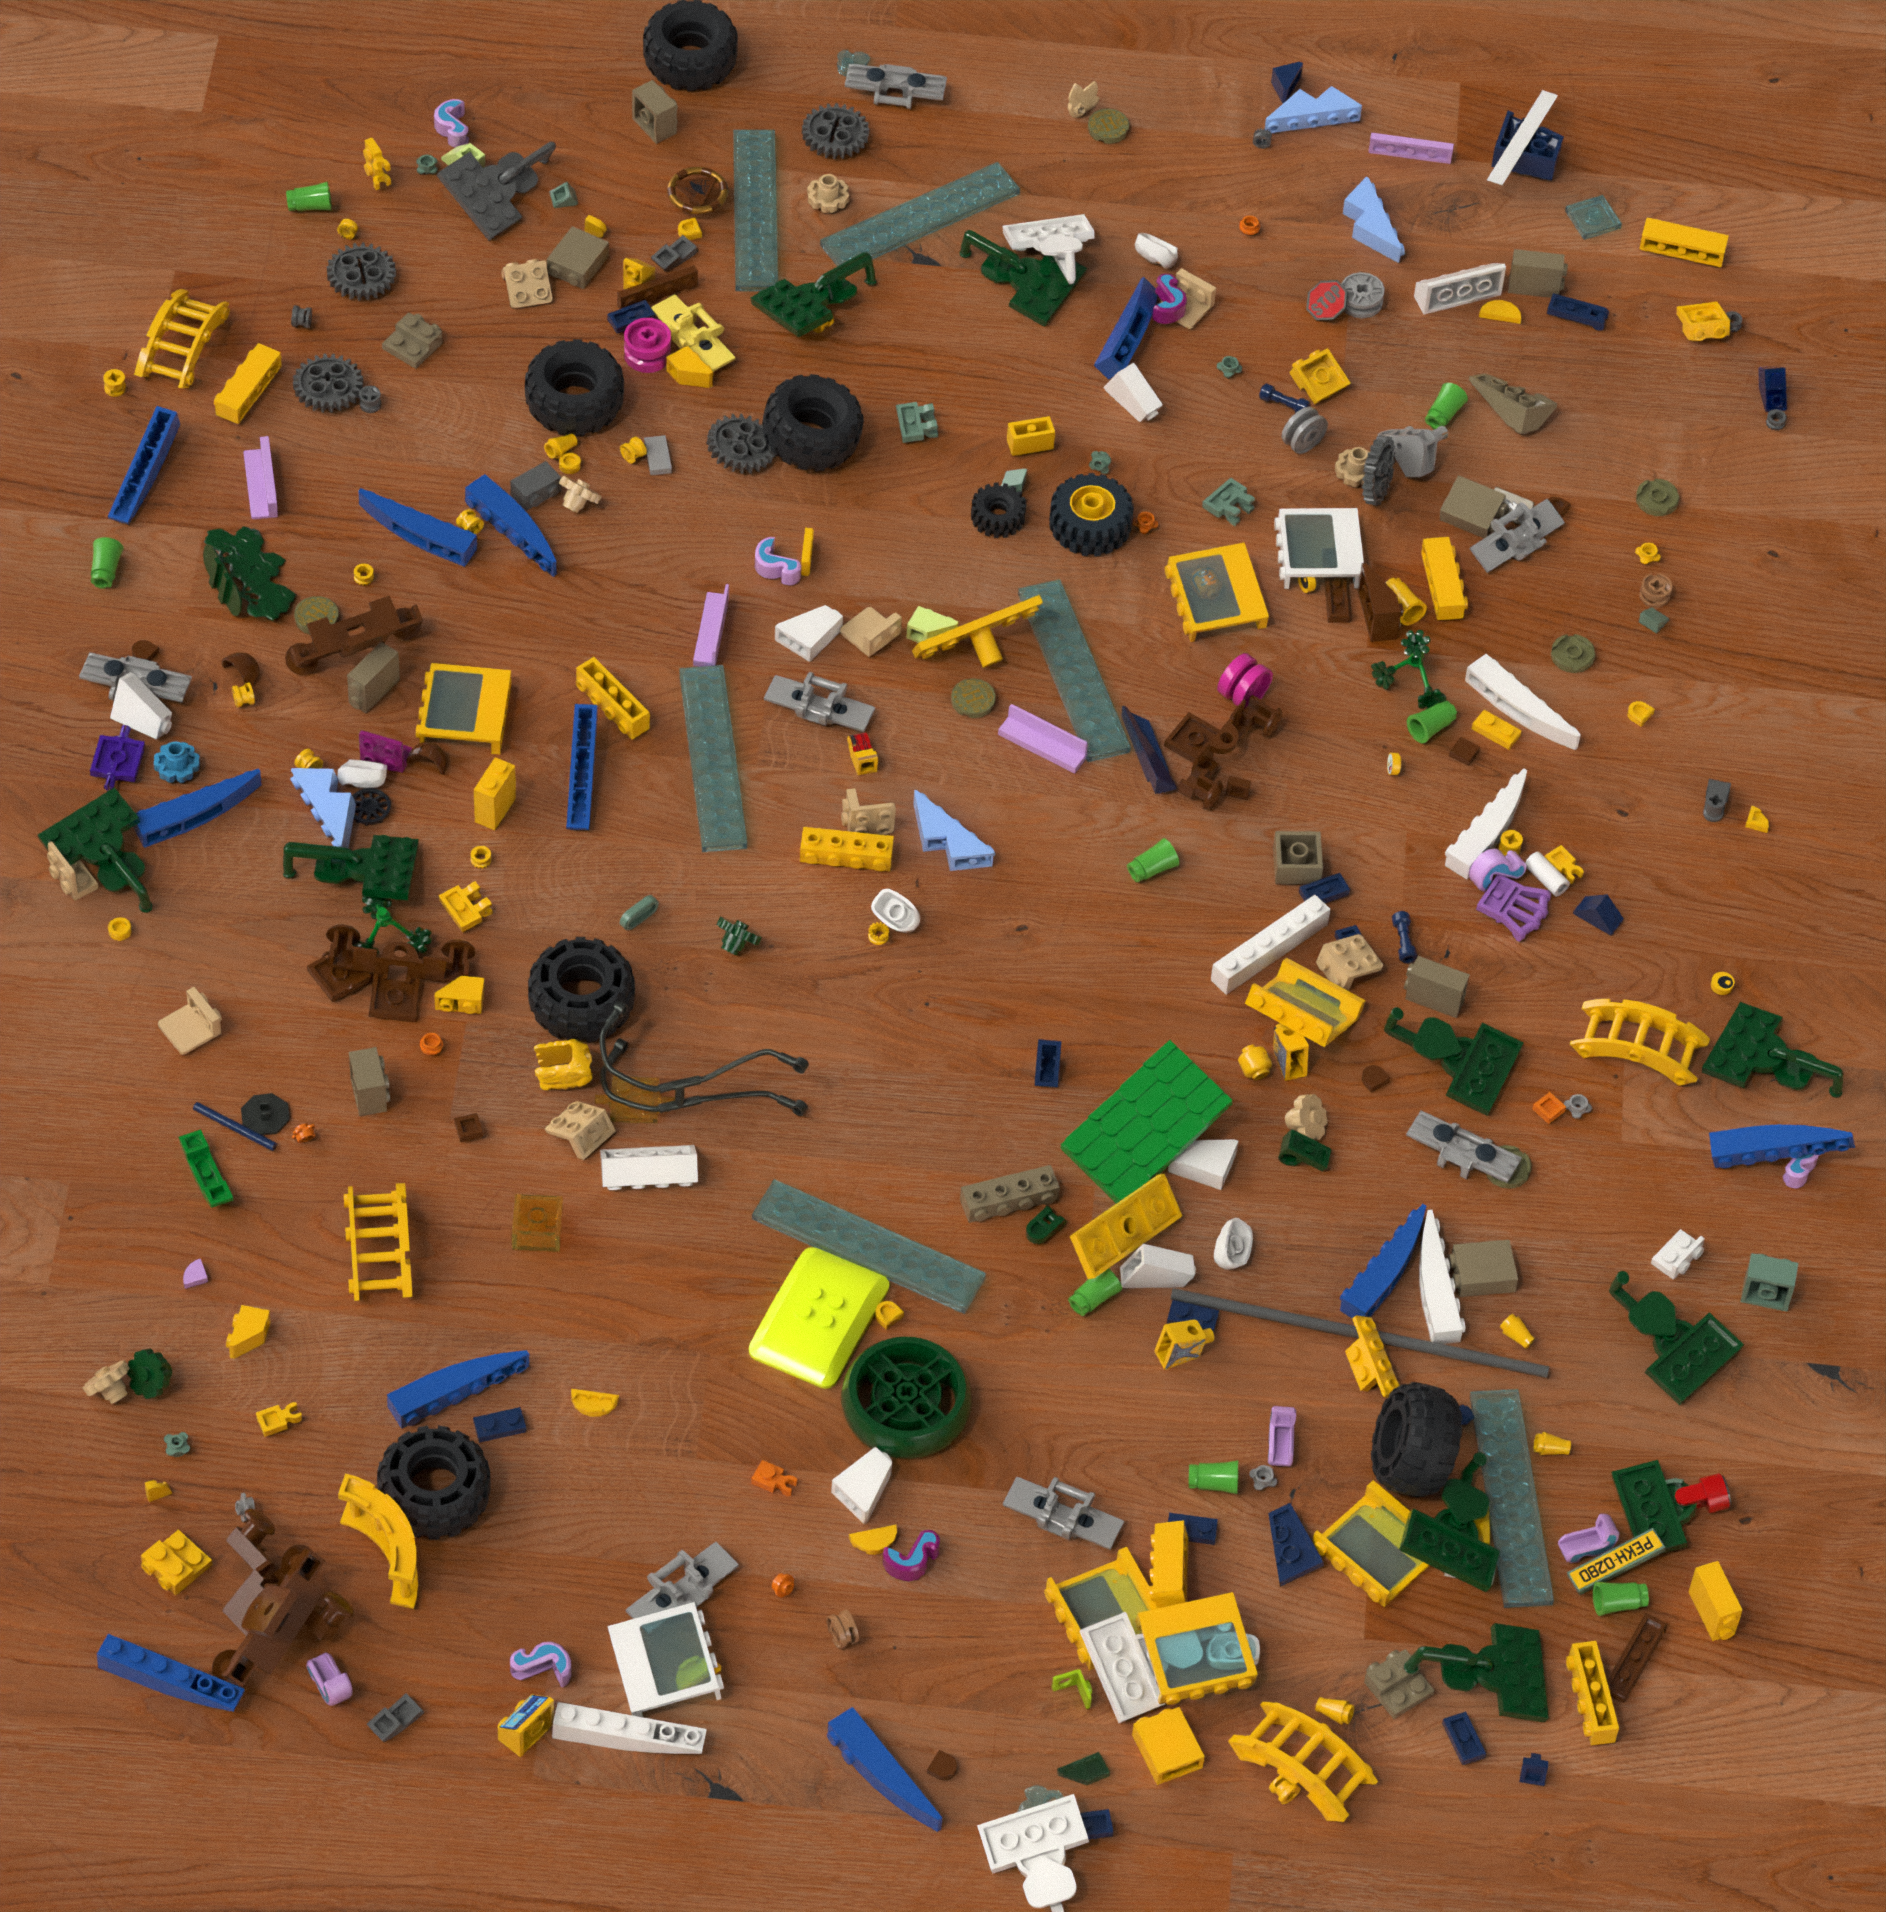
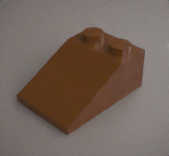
M1362 563L1357 592L1370 642L1397 639L1398 630H1401L1400 616H1403V605L1398 602L1397 595L1369 565Z

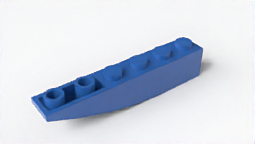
M1145 277L1141 278L1094 364L1107 379L1114 377L1117 372L1128 366L1152 317L1153 307L1156 304L1158 295L1155 293L1156 288Z
M485 474L465 487V502L470 508H474L485 521H489L499 533H503L509 538L514 546H518L523 550L525 555L538 563L543 571H547L553 577L557 575L556 559L548 542L532 518L514 498Z
M359 489V505L388 530L416 547L463 567L467 565L477 550V535L471 531L463 530L451 523L416 511L412 507L401 505L372 491Z
M259 768L246 771L236 777L225 779L217 784L205 786L195 792L183 794L173 800L138 811L136 815L139 817L140 823L133 826L143 847L145 848L186 833L227 812L262 785L261 772Z
M1761 1125L1709 1133L1711 1154L1715 1168H1730L1733 1165L1740 1164L1752 1165L1760 1161L1773 1162L1781 1158H1799L1802 1155H1821L1829 1151H1847L1850 1148H1855L1851 1132L1807 1125Z
M1422 1203L1417 1210L1413 1209L1410 1212L1404 1226L1399 1225L1394 1232L1393 1239L1391 1241L1387 1240L1381 1247L1380 1254L1370 1259L1364 1273H1358L1353 1281V1286L1350 1289L1346 1288L1340 1296L1341 1312L1350 1318L1356 1315L1371 1317L1390 1295L1413 1255L1423 1224L1426 1205Z
M527 1350L499 1353L475 1358L435 1371L387 1394L388 1409L401 1429L408 1425L413 1426L421 1419L429 1415H435L451 1404L456 1405L464 1398L472 1394H478L492 1384H499L505 1378L515 1373L523 1372L530 1366L529 1353Z
M111 1634L106 1636L97 1652L99 1669L160 1693L192 1703L234 1712L245 1692L244 1688Z

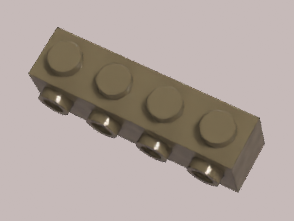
M1051 1165L963 1186L960 1192V1202L968 1222H980L990 1217L1004 1216L1010 1212L1028 1210L1034 1206L1048 1205L1058 1201L1060 1187Z

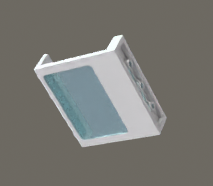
M1279 509V516L1274 519V529L1279 532V534H1276V547H1280V550H1278V563H1282V567H1280L1279 576L1280 580H1284V589H1289L1290 577H1353L1354 588H1358L1361 564L1364 563L1358 509Z
M695 1602L608 1626L632 1716L643 1717V1711L711 1692L715 1693L716 1700L721 1699L720 1690L724 1689L720 1674L715 1675L714 1668L718 1667L714 1653L709 1654L707 1647L712 1646L709 1633L702 1630L701 1625H705L702 1610L697 1611Z

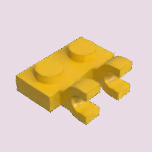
M366 139L365 149L363 150L366 159L364 169L366 174L373 178V186L378 190L380 189L379 182H385L387 186L391 185V178L382 169L383 167L386 171H390V163L383 158L382 151L374 139Z
M476 881L464 889L457 885L438 895L439 901L462 933L481 923L482 917L493 914V910L490 908L492 903L487 897L475 905L470 902L481 898L479 893L480 887Z

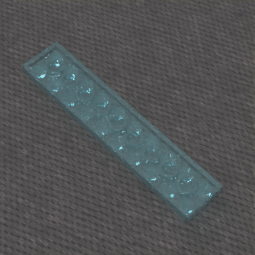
M733 130L735 291H761L778 282L775 130Z
M996 162L820 239V246L837 266L863 252H868L871 254L872 259L1017 196L1020 194V188L1003 167Z
M1061 580L1018 588V596L1021 602L1040 595L1043 601L1042 605L1038 608L1039 611L1035 612V615L1028 618L1075 733L1078 738L1088 743L1087 762L1130 753L1131 746Z
M724 666L679 668L702 852L747 849Z
M775 1179L752 1213V1220L815 1248L879 1273L889 1281L963 1314L967 1311L986 1278V1273Z
M1519 1390L1470 1392V1402L1474 1415L1473 1421L1478 1452L1484 1453L1487 1457V1462L1481 1466L1485 1494L1489 1498V1519L1494 1548L1500 1550L1497 1568L1504 1608L1553 1605L1554 1598Z

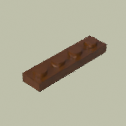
M693 265L617 292V307L622 309L646 300L647 303L653 302L679 291L690 289L698 285V270Z

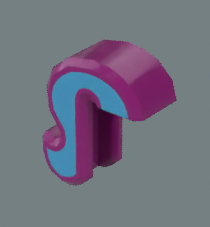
M1161 274L1156 280L1158 286L1155 293L1162 300V303L1153 307L1152 319L1157 323L1169 324L1176 322L1184 316L1187 297L1186 293L1177 287L1178 280L1172 274Z
M933 1530L921 1531L907 1557L891 1548L884 1547L882 1564L885 1571L899 1580H918L925 1574L928 1557H931L933 1560L937 1558L940 1548V1537Z

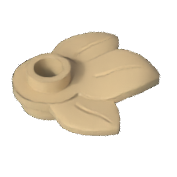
M1095 81L1084 89L1076 83L1073 85L1068 97V111L1072 117L1079 118L1086 111L1093 109L1097 105L1100 98L1096 96L1098 86Z

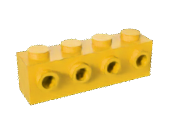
M1646 218L1639 250L1721 267L1729 235Z
M259 343L253 350H250L244 363L240 364L234 376L227 380L222 392L215 396L216 415L239 424L282 367L281 352Z
M1449 537L1423 539L1421 555L1437 620L1463 618L1464 610L1468 608L1467 596H1463L1464 584L1463 580L1459 579L1458 576L1460 568L1459 563L1455 562L1454 559L1456 556L1455 546L1451 545Z
M595 657L576 667L577 688L581 692H585L590 697L591 702L599 706L604 711L605 716L618 725L619 730L623 734H627L633 740L650 729V712Z
M803 827L800 862L852 867L854 869L890 871L894 836Z
M1184 1520L1155 1524V1534H1151V1545L1154 1551L1150 1552V1559L1154 1568L1150 1569V1579L1153 1586H1149L1151 1601H1155L1156 1607L1162 1608L1187 1602L1188 1534Z
M1597 1642L1574 1643L1571 1646L1569 1656H1566V1666L1568 1671H1572V1689L1574 1693L1578 1694V1712L1580 1715H1583L1585 1721L1583 1722L1584 1735L1589 1737L1591 1746L1615 1743L1619 1726Z

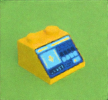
M531 1694L526 1700H521L515 1707V1711L509 1717L506 1716L499 1722L497 1727L498 1740L521 1758L553 1726L554 1700L548 1696Z

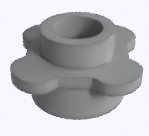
M1575 1094L1570 1100L1564 1102L1566 1109H1569L1572 1113V1117L1577 1119L1582 1114L1591 1112L1592 1106L1588 1104L1587 1098L1581 1094Z
M1261 1465L1250 1471L1249 1476L1253 1478L1256 1490H1262L1268 1486H1276L1277 1479L1273 1477V1469L1270 1466Z
M241 1493L240 1500L235 1503V1510L237 1515H241V1521L246 1522L244 1513L247 1509H255V1503L252 1497H246L245 1493Z

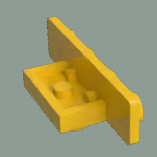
M1356 1315L1352 1320L1360 1338L1345 1351L1361 1391L1368 1392L1378 1383L1383 1397L1388 1398L1389 1394L1400 1385L1376 1329L1375 1322L1371 1317Z

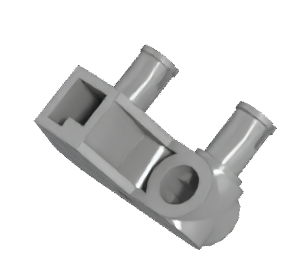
M1407 426L1404 429L1382 431L1378 433V436L1392 437V440H1394L1393 445H1395L1394 452H1396L1394 457L1406 477H1422L1434 471L1437 444L1448 437V433L1442 435L1448 432V430L1444 426H1439L1432 431L1429 429H1414L1412 426Z

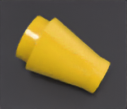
M574 434L550 438L544 445L545 452L549 458L559 459L577 445V438Z
M1511 1314L1500 1325L1504 1335L1522 1345L1525 1349L1535 1340L1519 1316L1516 1317L1514 1314Z
M1542 1432V1434L1537 1433L1533 1449L1540 1456L1569 1455L1571 1441L1546 1432Z
M1319 1697L1315 1711L1322 1713L1341 1725L1343 1723L1349 1724L1354 1714V1705L1346 1700Z

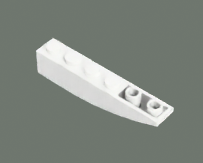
M1485 654L1467 667L1465 681L1500 711L1547 739L1573 750L1578 748L1581 736L1578 730L1569 725L1560 714L1555 713L1543 700L1535 696L1527 686L1522 685L1512 673L1507 672L1495 659Z
M1523 768L1518 775L1514 774L1505 789L1501 788L1496 799L1485 806L1480 817L1476 816L1467 831L1463 830L1458 837V841L1447 848L1445 856H1447L1446 867L1468 879L1470 868L1475 859L1481 853L1489 849H1495L1500 842L1502 833L1508 829L1520 802L1527 774L1526 769Z
M1428 1210L1419 1259V1286L1422 1307L1431 1342L1440 1344L1457 1343L1461 1341L1462 1333L1465 1332V1322L1459 1316V1299L1454 1297L1455 1283L1454 1279L1449 1277L1450 1263L1449 1259L1444 1257V1240L1439 1238V1220L1434 1218L1433 1210Z
M558 1702L553 1721L552 1738L626 1751L702 1754L707 1729Z

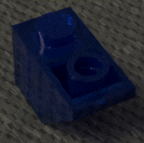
M1781 366L1758 367L1759 391L1765 412L1773 409L1787 410L1786 368Z

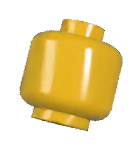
M1252 1044L1242 1049L1243 1053L1239 1056L1238 1063L1245 1077L1256 1081L1270 1074L1269 1070L1272 1067V1062L1264 1047H1255Z

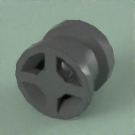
M294 305L291 325L293 327L302 325L304 328L309 329L312 322V307L303 309L300 306Z
M371 385L363 387L359 392L361 410L366 413L377 412L381 408L380 390Z

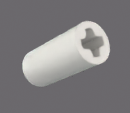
M1540 852L1533 853L1526 860V868L1554 896H1560L1568 889L1570 882Z

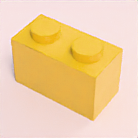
M1050 416L1008 423L1007 443L1012 456L1054 449L1055 430Z

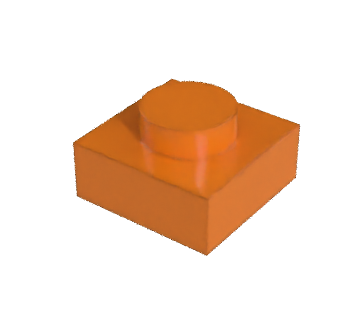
M1549 1092L1533 1104L1532 1110L1550 1124L1565 1112L1566 1106Z

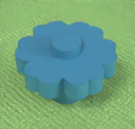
M170 742L167 745L161 746V752L154 755V770L159 772L160 779L168 783H172L175 780L179 783L191 780L193 772H197L200 769L199 754L195 753L192 745H188L185 742Z

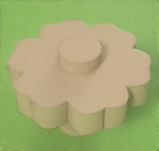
M832 174L821 176L819 181H811L807 188L808 203L813 209L821 208L823 213H834L837 211V208H845L849 202L848 185L843 180H837Z
M1355 447L1352 450L1347 449L1340 453L1338 461L1335 463L1336 476L1344 479L1343 481L1346 485L1358 487L1360 484L1363 485L1364 481L1362 479L1365 476L1363 471L1369 451L1362 447Z
M563 475L559 481V484L568 489L563 498L565 501L562 505L576 513L583 509L587 500L598 504L602 497L589 489L590 484L580 479L575 481Z
M1315 1094L1299 1095L1294 1101L1295 1108L1286 1113L1285 1123L1289 1129H1293L1313 1140H1320L1325 1134L1324 1126L1327 1124L1326 1110L1322 1107V1101Z
M125 1360L109 1367L105 1366L95 1373L96 1376L86 1382L82 1388L87 1396L101 1392L105 1400H109L113 1404L127 1395L126 1385L121 1378L130 1368Z

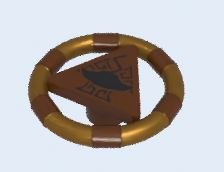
M690 167L679 171L670 179L667 187L668 198L671 203L683 212L690 214H706L715 211L724 204L729 192L725 179L716 171L705 167ZM690 175L706 176L704 178L682 180ZM717 182L720 188V196L717 200L704 206ZM675 186L689 198L691 205L683 203L677 198Z

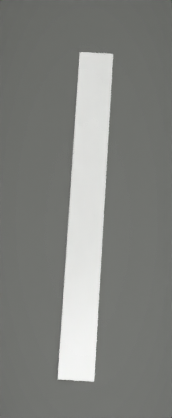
M1542 90L1489 175L1488 181L1503 185L1558 95Z

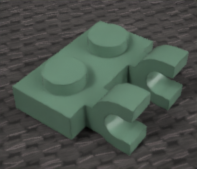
M917 402L896 405L903 443L924 440V435L930 438L938 437V425L934 417L933 403L919 407Z
M1230 478L1203 501L1202 508L1218 518L1225 515L1227 521L1236 526L1240 522V518L1237 515L1241 513V510L1234 505L1239 503L1242 510L1249 514L1254 510V506L1251 503L1255 501V497L1247 494L1245 486Z

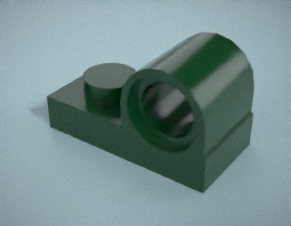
M1291 1129L1282 1139L1278 1158L1281 1163L1287 1166H1296L1304 1162L1323 1172L1328 1167L1332 1149Z

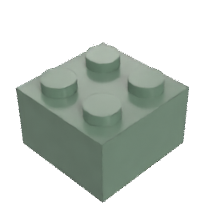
M1751 1253L1744 1277L1740 1302L1787 1312L1795 1287L1798 1263L1788 1259H1778L1764 1254Z

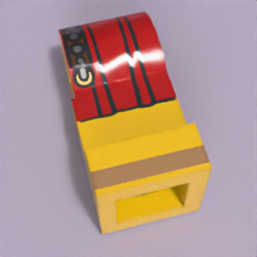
M865 732L848 736V748L857 775L877 772L878 756L876 751H873L868 734ZM870 762L869 767H861L862 763Z

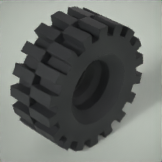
M999 482L994 483L992 487L990 484H987L985 489L982 487L978 489V494L975 493L972 499L971 521L973 520L974 527L978 526L980 533L985 531V536L988 537L990 534H993L994 538H999V535L1007 538L1008 533L1013 536L1016 534V529L1018 531L1022 529V525L1025 523L1026 499L1022 497L1020 490L1016 492V487L1008 488L1006 483H1003V486H999ZM1001 509L1007 513L997 515L992 513L991 510Z

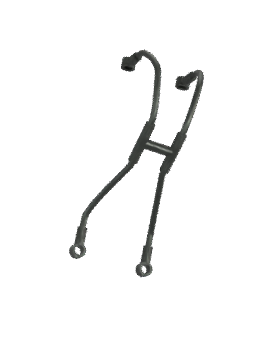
M617 1001L613 1012L601 1030L599 1043L604 1062L600 1073L601 1085L605 1094L611 1100L643 1111L662 1113L699 1105L701 1102L763 1096L776 1100L777 1103L790 1108L798 1116H803L808 1109V1105L802 1100L794 1101L769 1091H743L684 1098V1088L700 1085L701 1082L713 1079L742 1063L763 1055H772L778 1058L779 1061L792 1066L796 1072L803 1074L808 1068L809 1063L802 1057L795 1058L783 1052L779 1053L772 1049H763L743 1056L705 1076L700 1077L698 1075L652 1086L632 1079L612 1066L617 1058L627 1050V1041L618 1038L612 1052L607 1056L606 1034L610 1028H613L618 1019L626 1014L628 1005ZM608 1070L627 1083L647 1091L664 1093L675 1090V1100L658 1104V1106H649L616 1096L607 1085L606 1072Z

